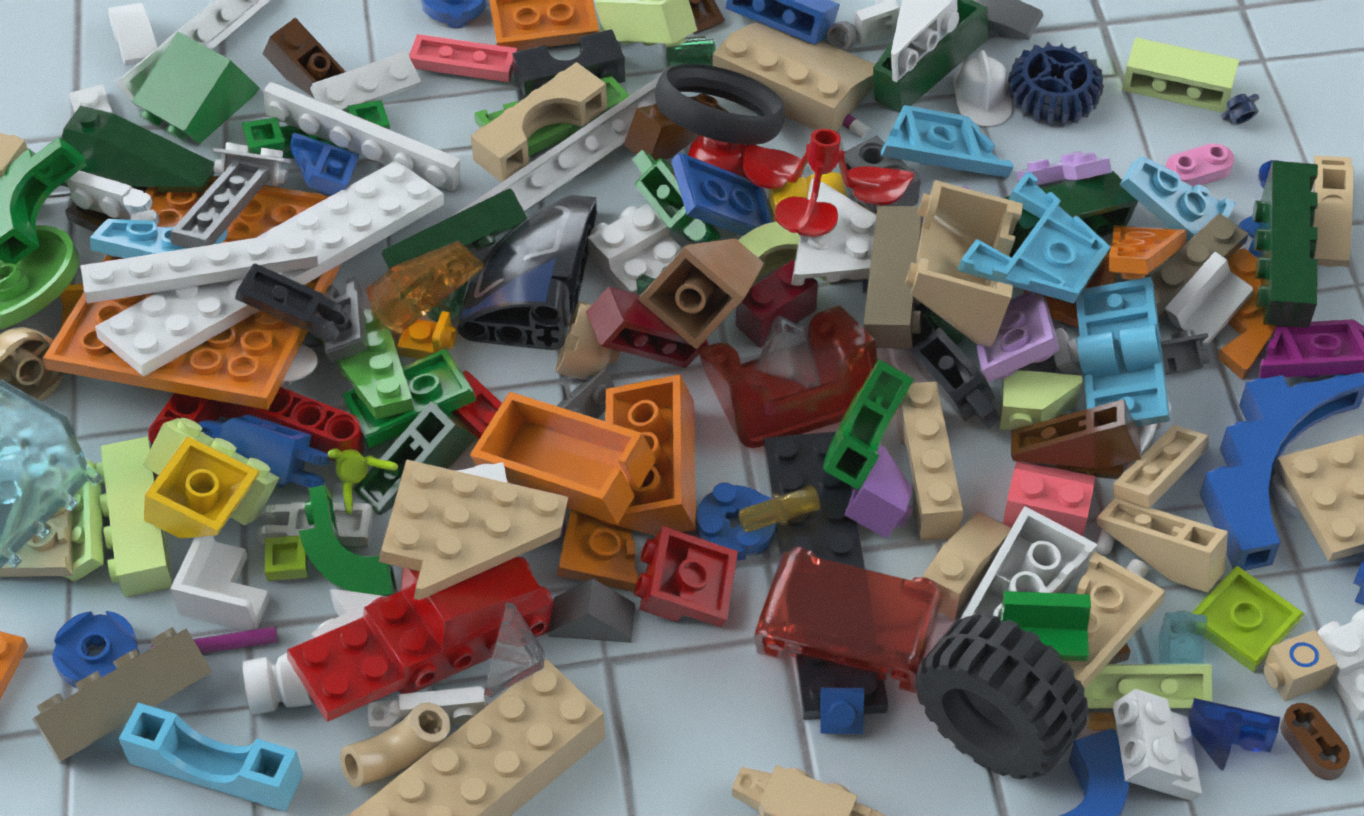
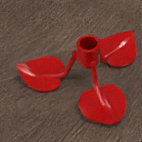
M817 129L812 132L810 144L806 145V152L802 159L785 151L764 148L758 145H746L743 154V169L746 177L753 184L766 189H780L787 182L796 183L803 175L805 166L809 163L812 171L815 172L810 200L799 196L787 197L782 199L775 208V219L780 226L791 233H798L806 237L826 235L837 225L838 210L836 206L827 202H817L822 174L831 173L837 164L839 165L845 186L847 188H854V196L858 200L873 205H889L898 201L913 181L915 172L872 166H859L847 170L844 160L845 151L839 150L841 137L836 131L831 129Z

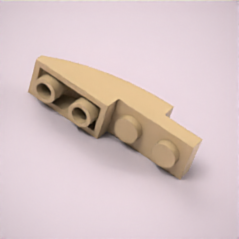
M1314 155L1313 164H1318V177L1313 185V192L1318 193V207L1315 209L1313 227H1318L1314 259H1317V265L1325 267H1349L1353 211L1352 158Z

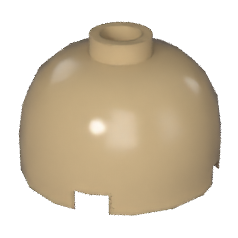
M580 301L577 303L568 324L570 328L565 338L564 346L561 347L556 373L569 378L583 380L590 375L596 376L606 368L608 363L616 364L620 351L600 346L586 313L591 304Z
M26 327L7 330L0 334V397L11 405L19 406L18 404L24 403L29 405L39 404L52 395L61 383L63 375L57 371L46 370L43 357L54 340L41 331Z

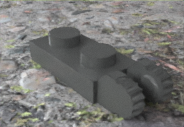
M356 277L346 280L345 295L340 296L338 290L333 285L328 286L324 293V297L337 302V304H341L349 312V317L345 324L341 325L326 320L334 324L339 330V335L335 341H325V352L332 363L367 350L363 294Z

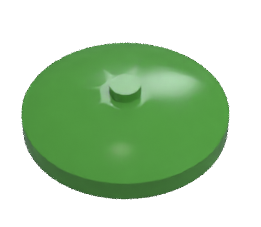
M36 225L39 242L37 249L16 264H6L0 260V329L17 324L44 309L73 280L79 266V253L72 239L65 231L53 226Z

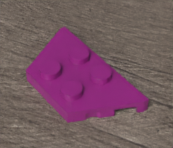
M1354 319L1313 321L1309 328L1277 326L1273 339L1268 344L1266 357L1260 362L1259 377L1265 379L1283 375V377L1303 376L1306 378H1316L1320 375L1364 373V326Z

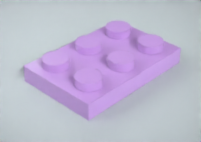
M1029 291L1011 299L992 348L976 344L981 371L987 382L997 378H1007L1013 375L1017 369L1033 362H1043L1050 358L1053 353L1060 350L1045 295Z

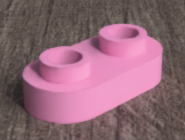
M1207 144L1172 155L1167 160L1165 167L1178 173L1181 181L1195 187L1197 184L1204 185L1226 178L1231 173L1234 155L1226 146Z

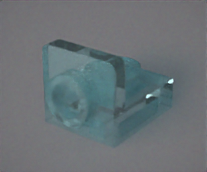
M1188 611L1165 613L1159 632V664H1205L1204 633L1207 627V616L1193 614Z

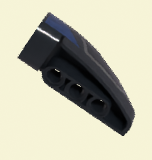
M580 195L564 197L528 216L526 220L515 226L492 247L472 277L464 298L457 325V332L462 338L472 342L544 350H556L564 346L570 315L573 314L579 301L589 254L588 237L595 226L598 212L597 198Z

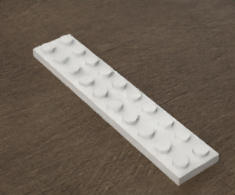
M394 161L258 237L311 229L319 266L278 273L305 285L443 206L444 193L402 163ZM243 279L156 292L100 323L95 328L97 338L144 377L259 310L235 299L236 291Z

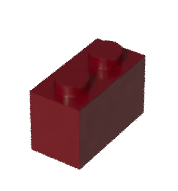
M794 260L752 286L742 302L736 307L735 326L759 348L793 327L817 309L818 281L816 279L805 278L804 284L799 286L791 284L795 266Z

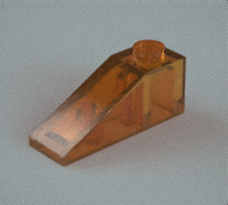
M460 241L398 264L366 288L372 313L398 336L483 269L484 265Z

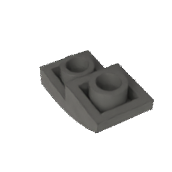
M973 0L988 7V27H995L999 37L1030 40L1044 16L1042 10L1020 0Z

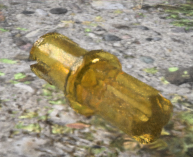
M809 485L806 488L779 496L777 493L772 494L770 500L741 509L738 517L743 530L750 532L780 522L782 525L787 524L790 518L819 510L820 502L815 488Z

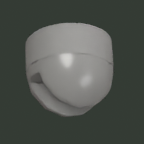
M847 21L837 22L827 31L829 44L842 50L851 47L857 39L855 26ZM847 33L846 42H844L843 39Z

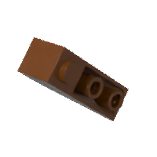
M296 17L270 36L262 53L286 80L312 97L314 96L310 88L313 83L346 72Z
M698 94L689 97L709 107L728 112L717 104V100L710 95ZM655 103L636 109L624 146L636 155L641 150H644L657 161L660 157L663 159L672 158L698 137V134L672 122L659 110Z

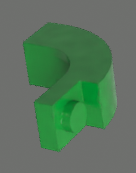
M60 137L56 138L38 153L28 148L8 167L0 178V260L6 264L18 263L39 247L36 219L42 204L58 186L87 166L84 155Z
M878 359L860 392L858 391L836 431L824 460L823 469L825 472L857 490L861 489L880 456L878 454V447L884 432L913 383L914 378Z

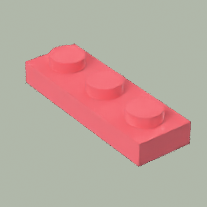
M417 34L409 57L415 69L510 82L514 71L512 53L517 52V48Z

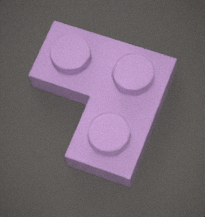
M1082 151L1061 155V162L1049 164V159L1031 161L1027 163L1028 169L1016 171L1018 183L1028 171L1038 179L1036 185L1063 179L1081 180L1112 173L1109 158L1096 157L1095 152L1082 153Z

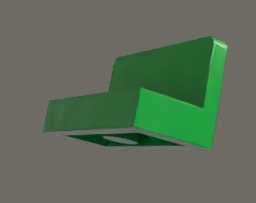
M1004 591L1000 621L1010 620L1019 624V628L1026 632L1032 631L1040 637L1039 640L1049 647L1051 645L1059 653L1058 657L1062 661L1085 662L1088 660L1089 644L1087 629L1091 612L1090 594Z

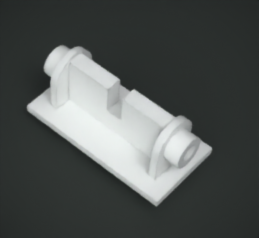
M227 142L225 149L213 148L214 152L222 153L221 160L215 161V174L221 175L238 158L270 166V179L266 182L267 185L279 187L280 184H287L288 170H283L284 163L293 164V160L282 158L283 151L261 148V154L259 155L247 153L248 146Z

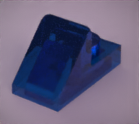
M1194 698L1188 714V721L1192 735L1217 767L1224 771L1232 744L1238 745L1247 751H1265L1270 753L1279 732L1280 717Z

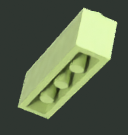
M147 436L100 446L102 462L96 463V471L101 486L105 485L106 493L100 494V504L104 518L109 517L110 526L104 527V536L108 550L114 551V559L108 560L112 584H120L125 598L169 589L173 584L166 531L144 521L145 494L158 477L157 473L142 465L151 449L149 438Z

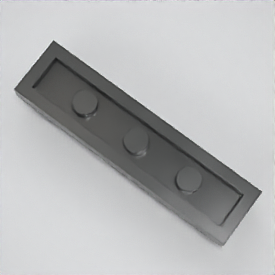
M236 158L171 230V244L185 248L213 245L270 179V166Z

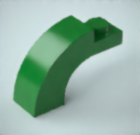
M325 485L309 488L310 501L304 503L305 513L309 526L315 525V528L300 530L299 534L304 550L315 568L339 590L387 597L397 593L393 565L379 562L380 556H361L344 548L338 534L332 493Z

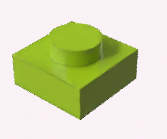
M300 535L265 538V576L267 581L308 578V556L302 545Z

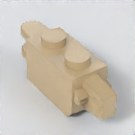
M775 765L771 774L742 767L732 787V796L758 810L759 816H885L882 812L857 803L858 795L851 793L846 787L836 783L826 784L815 780L797 768L786 769Z

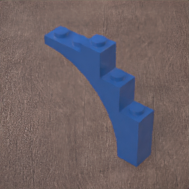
M1362 372L1350 375L1339 374L1330 379L1311 383L1300 382L1291 387H1288L1283 375L1265 379L1259 377L1246 382L1239 404L1246 421H1240L1226 427L1219 450L1227 466H1221L1206 472L1200 491L1201 500L1213 526L1228 531L1226 555L1232 569L1239 566L1246 571L1273 565L1280 545V540L1271 517L1269 483L1273 465L1277 457L1281 456L1287 446L1308 428L1333 415L1360 407L1364 396V376Z

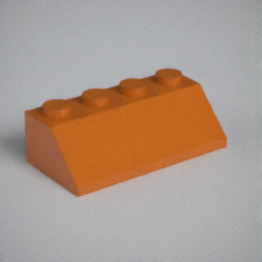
M678 374L606 389L605 422L642 433L656 459L640 488H631L635 496L617 526L656 536L662 526L679 532L696 530L694 399L682 376Z

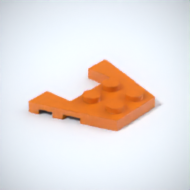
M1245 248L1238 250L1227 262L1230 271L1252 286L1254 293L1228 322L1240 336L1222 347L1218 355V359L1242 380L1247 377L1252 365L1265 350L1266 344L1277 325L1263 324L1262 309L1256 308L1258 286H1261V280L1255 279L1257 258Z

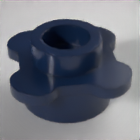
M1239 94L1231 98L1226 104L1228 109L1221 114V118L1223 120L1230 118L1233 125L1249 121L1259 112L1255 105V102L1260 98L1259 95L1253 94L1247 97L1246 94Z

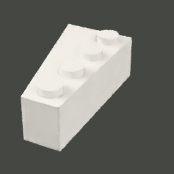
M1024 506L961 619L979 614L981 616H998L1000 619L1004 591L1062 593L1086 569L1098 544Z

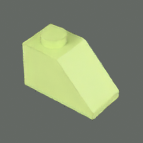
M1017 370L1013 375L1002 379L999 429L1014 430L1064 415L1078 404L1082 386V375Z

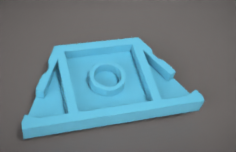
M907 105L903 106L881 150V156L1005 178L1009 177L1014 168L1009 159L1000 161L992 153L995 144L980 132L979 127L969 116Z

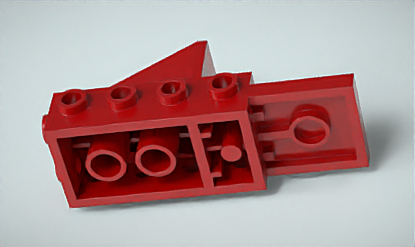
M519 556L421 600L414 599L420 571L402 567L401 591L388 597H379L369 605L364 606L362 618L287 649V660L326 722H329L393 692L399 691L400 694L417 692L548 633L551 609L554 606L550 592L545 586L540 587L532 575L528 561L524 557Z

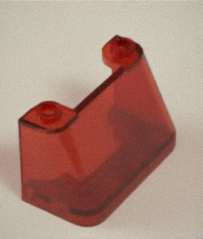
M840 305L823 310L810 320L808 325L809 343L742 364L737 350L728 343L720 342L698 348L701 365L735 436L745 447L760 448L764 446V437L804 434L842 421L857 392H860L877 363L878 357L875 339Z
M795 547L792 548L791 552H785L781 556L754 633L756 650L758 654L777 658L779 650L787 648L788 656L797 658V654L800 653L878 673V679L887 680L889 673L891 678L900 681L899 689L917 693L916 673L918 672V666L930 652L943 601V593L936 588V582L927 578L913 577L912 580L895 577L817 558L814 552Z

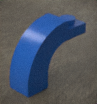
M1114 728L1075 740L1068 762L1082 787L1084 799L1076 808L1059 816H1121L1130 782L1125 781L1119 740Z

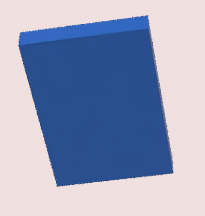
M678 153L671 162L688 216L743 236L759 226L774 222L764 188L753 184L748 178L685 154Z

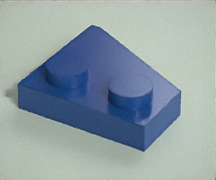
M293 133L289 146L308 187L316 189L319 193L326 196H332L348 187L360 154L297 133Z

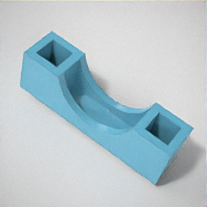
M137 703L119 737L129 764L284 812L287 811L303 777L298 754L294 749L257 738L252 744L247 746L224 744L197 732L177 714L142 703Z

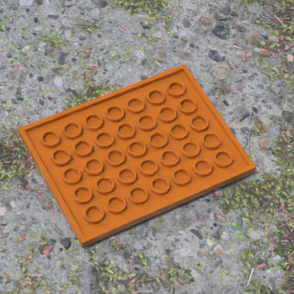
M213 176L203 192H158L155 187H148L145 193L149 194L153 201V206H151L150 210L156 211L160 219L157 227H175L219 177ZM264 185L227 228L228 236L222 243L256 238L330 196ZM107 254L103 262L124 258L112 257ZM342 263L306 283L305 286L324 294L327 287L332 285ZM83 292L43 357L46 370L268 410L308 329L305 331L259 310L143 377L97 338L95 326L155 293L87 303L85 293Z

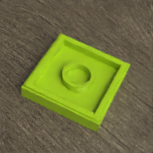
M1236 566L1188 615L1186 624L1254 673L1267 659L1271 646L1281 643L1302 621L1305 613L1239 566Z

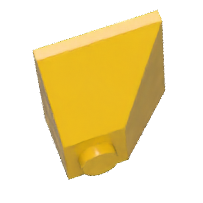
M187 436L146 492L144 521L180 539L218 535L259 476V471Z

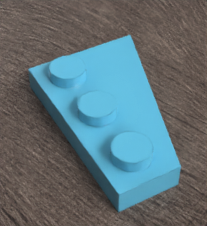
M1142 155L1132 163L1120 183L1121 187L1170 229L1187 230L1186 243L1219 213L1228 218L1236 204L1228 198H1224L1222 201L1209 195L1208 188L1200 184L1193 187L1181 181L1178 173Z
M107 219L90 237L92 251L105 253L112 257L130 258L188 249L171 244V230L174 227H157V224L150 220ZM227 229L214 244H220L227 238Z

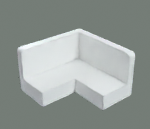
M214 536L195 537L170 588L179 615L244 631L258 629L271 599L267 590L236 583L248 558L246 549L215 542Z

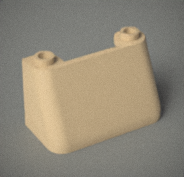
M935 180L931 193H923L917 215L924 218L916 263L911 262L905 285L911 287L910 294L973 342L992 348L1011 300L1013 285L959 271L957 268L962 257L976 239L1009 256L1015 241V236H1012L1017 221L1020 220L1023 203Z

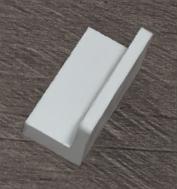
M1214 252L1165 309L1171 323L1182 331L1193 330L1194 335L1208 333L1209 337L1200 343L1203 346H1207L1253 295L1254 290L1252 286L1230 271L1227 259Z

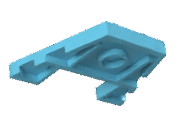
M1027 171L1013 189L1009 200L1023 203L1022 209L1039 217L1040 220L1012 258L976 239L962 257L957 269L967 274L1075 303L1106 258L1111 247L1078 216L1072 218L1059 206L1061 200L1052 192L1046 194L1036 185L1038 179Z

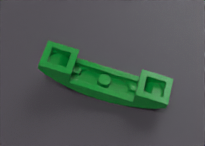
M382 100L347 106V113L390 130V123ZM277 117L242 123L249 153L260 155L261 148L283 151L282 158L295 159L289 148L293 133L339 147L333 142L307 134L303 130L291 125L280 127Z

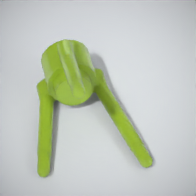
M335 448L328 452V456L331 459H335L334 469L338 477L343 481L345 513L348 515L353 513L352 486L354 483L363 480L368 467L372 466L393 471L398 468V465L394 462L377 459L371 455L363 457L361 453L353 449L341 452Z

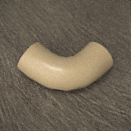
M430 702L421 703L415 706L401 722L376 736L344 746L341 750L340 761L345 778L353 787L357 788L394 775L412 766L446 738L450 732L451 725L449 716L437 704Z

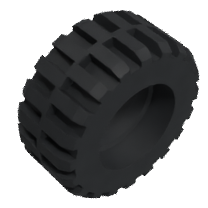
M981 614L968 616L954 622L918 666L916 689L918 690L917 697L919 703L925 706V714L930 722H934L938 726L937 731L945 739L951 740L955 744L954 747L963 755L966 753L974 759L973 762L982 767L988 766L993 769L994 773L1002 776L1010 774L1014 779L1022 780L1044 776L1056 766L1087 723L1088 702L1087 698L1084 697V687L1081 681L1075 679V671L1069 663H1064L1058 657L1059 653L1051 645L1048 647L1039 640L1040 637L1032 631L1026 632L1019 628V624L1010 620L1000 621L998 616H981Z

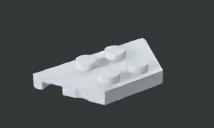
M814 178L811 179L807 199L809 200L812 194ZM821 181L817 202H827L836 206L838 222L836 227L826 235L820 237L800 235L791 284L796 286L803 285L805 278L823 277L824 283L838 282L841 279H867L870 273L876 215Z

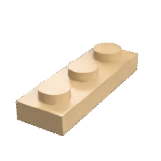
M1172 425L1141 456V459L1137 460L1113 484L1114 497L1150 508L1209 448V435Z

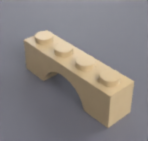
M576 62L471 135L473 160L500 182L505 181L529 164L527 140L535 131L556 123H568L582 127L607 109L606 83Z
M937 382L912 383L897 408L895 417L900 443H905L910 461L913 511L919 541L948 539L960 530L963 508Z

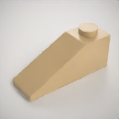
M1115 497L1097 517L1098 526L1170 581L1208 593L1225 572L1228 531L1153 508H1146Z
M978 511L942 546L923 574L919 602L956 620L986 575L1012 528Z

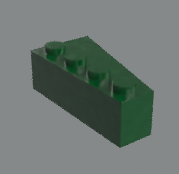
M957 0L959 21L956 28L944 36L932 51L921 58L916 66L897 82L892 80L891 51L894 41L892 40L873 67L875 101L899 113L904 105L912 106L988 40V7L973 0Z
M1272 161L1261 201L1255 200L1252 219L1253 222L1259 224V228H1256L1254 235V251H1260V257H1257L1255 265V279L1261 280V286H1258L1256 308L1262 309L1263 324L1309 328L1317 306V259H1314L1318 227H1313L1315 209L1318 207V193L1311 191L1314 181L1318 177V164Z
M1115 171L1081 180L1063 182L1059 185L1042 189L1046 194L1052 192L1061 200L1059 206L1072 218L1078 216L1101 238L1113 233L1114 225L1127 226L1138 204V200L1120 186L1122 179ZM1022 209L1020 220L1017 221L1012 236H1015V241L1009 254L1010 258L1014 256L1040 220L1039 217Z

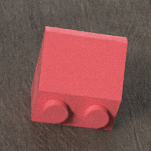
M1016 461L1003 524L1012 528L1022 509L1026 506L1083 536L1095 476L1035 463Z

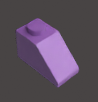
M879 444L878 454L880 456L861 489L857 490L854 488L845 516L887 539L895 526L902 528L909 519L913 507L909 506L908 503L913 489L887 449Z

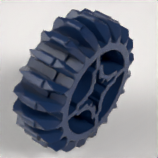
M1047 42L1044 48L1034 44L1031 51L1023 50L1022 55L1019 58H1015L1008 77L1009 97L1013 99L1014 107L1022 108L1023 116L1032 114L1035 122L1040 119L1047 120L1049 126L1053 121H1059L1064 126L1068 120L1078 123L1081 117L1088 118L1090 112L1096 109L1104 88L1102 69L1098 68L1097 60L1089 59L1088 51L1079 53L1077 52L1076 45L1066 48L1062 42L1059 46H1052Z

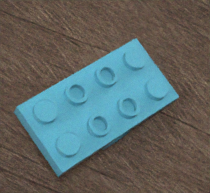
M1146 277L1085 288L1076 300L1080 335L1077 338V348L1084 375L1087 409L1124 399L1137 427L1171 421L1152 278Z

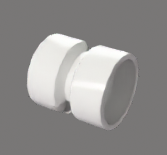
M287 653L281 655L275 664L267 657L243 661L245 689L252 715L276 711L279 702H283L287 708L312 704L311 696L287 660Z

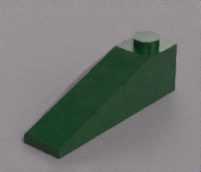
M80 105L63 128L61 139L85 157L87 166L80 171L129 185L133 189L135 187H155L158 192H203L215 174V162L111 112ZM65 181L61 186L68 187L67 182Z

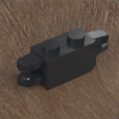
M922 324L921 334H914L913 348L909 350L919 371L928 382H937L939 394L964 422L975 414L990 429L1001 418L997 414L996 408L991 404L995 396L986 378L940 327L932 333Z

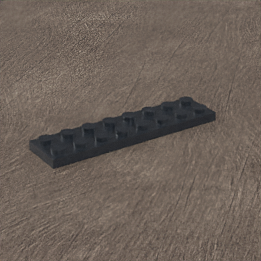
M836 431L764 437L763 447L770 494L774 502L776 535L803 720L820 719L821 687L863 688L864 715L887 713L888 699L858 524L856 521L845 516L852 495V489L850 485L825 472L823 469L826 454Z

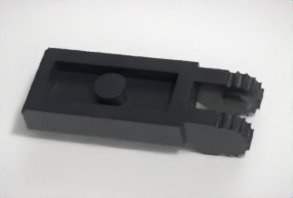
M256 263L251 266L236 291V300L305 331L308 329L314 337L327 342L335 341L339 335V330L334 324L326 320L342 325L343 323L345 324L349 317L348 309H345L344 306L337 304L335 301L323 297V293ZM317 311L319 312V314H320L323 318L318 317V316L315 315V314L317 313Z

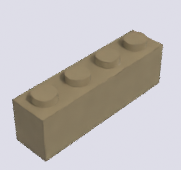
M877 206L863 324L866 348L912 349L914 334H921L922 312L917 310V303L921 302L910 294L911 287L905 285L911 262L916 263L924 218L917 215L919 207Z
M171 627L151 639L154 647L139 655L137 650L134 649L113 661L117 669L101 677L100 673L96 671L75 683L79 691L63 699L61 694L58 693L37 705L40 714L36 715L32 720L58 763L127 723L137 703L154 707L212 672L187 628L176 633L174 628Z

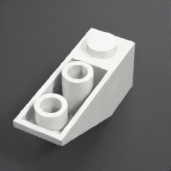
M957 0L902 1L891 51L893 81L897 82L908 71H911L917 62L928 52L932 51L944 36L956 28L959 21Z

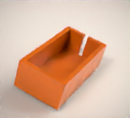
M513 392L508 393L470 454L476 466L504 463L507 483L567 496L566 508L616 525L620 522L635 496L631 488H640L656 461L646 439L640 432Z

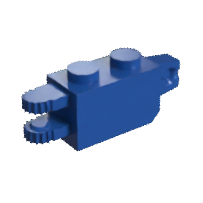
M250 414L232 418L226 422L200 421L201 432L213 439H224L236 447L235 452L243 457L258 459L270 467L269 472L279 477L275 487L283 488L286 484L292 482L310 488L324 485V478L304 471L305 462L325 466L329 465L330 461L328 453L309 447L311 434Z

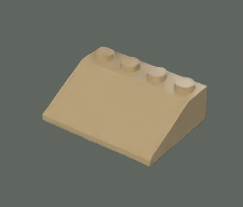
M757 21L732 32L713 53V66L743 74L764 84L781 98L785 107V117L814 130L831 129L837 132L843 125L846 115H851L874 87V63L821 41L814 45Z

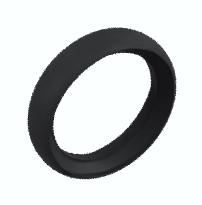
M703 64L674 65L661 74L656 84L655 101L659 110L677 125L710 139L743 145L763 144L774 139L784 124L785 107L781 98L774 91L748 76L728 69ZM681 92H695L720 97L740 104L760 116L741 115L718 110L699 103Z

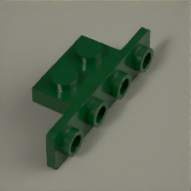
M509 188L384 249L381 255L396 283L401 284L437 265L442 264L445 268L464 258L462 253L474 247L476 251L489 247L496 242V236L513 229L526 220L527 216L514 191Z

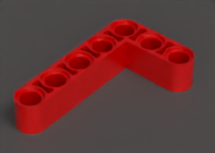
M281 386L268 410L174 393L148 430V437L152 447L162 425L174 419L187 418L199 424L200 421L204 420L216 421L219 416L230 420L250 414L311 434L309 447L321 452L328 453L335 448L341 452L353 449L363 455L365 451L360 422L357 417Z

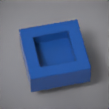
M821 687L820 733L863 734L864 689Z

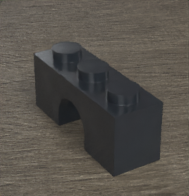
M610 29L579 37L580 55L572 60L555 59L549 54L546 45L512 53L514 77L523 99L529 96L535 89H539L555 78L559 72L565 71L576 62L599 79L613 76L618 83L626 82L625 57L613 30Z

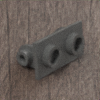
M1193 330L1182 331L1171 335L1172 340L1161 341L1165 375L1170 373L1167 361L1170 359L1173 361L1175 373L1201 369L1204 364L1209 363V352L1206 348L1201 349L1200 345L1209 337L1208 333L1194 335Z
M604 368L596 376L590 375L584 379L585 381L569 394L571 399L569 401L564 399L557 406L596 419L606 411V389L615 387L607 368Z

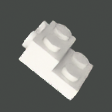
M648 204L640 208L636 206L626 208L620 215L619 220L610 225L599 223L592 229L588 237L589 257L621 290L641 295L683 249L669 235V227Z
M1364 608L1353 616L1352 622L1340 626L1337 621H1332L1324 625L1317 632L1337 661V666L1330 683L1356 720L1364 717Z
M1134 689L1114 702L1113 710L1125 781L1186 800H1192L1201 795L1202 790L1188 717L1171 712L1168 699L1138 689Z

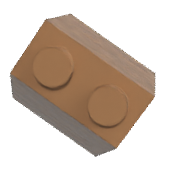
M736 238L688 244L639 296L638 300L697 349L742 302L764 262Z

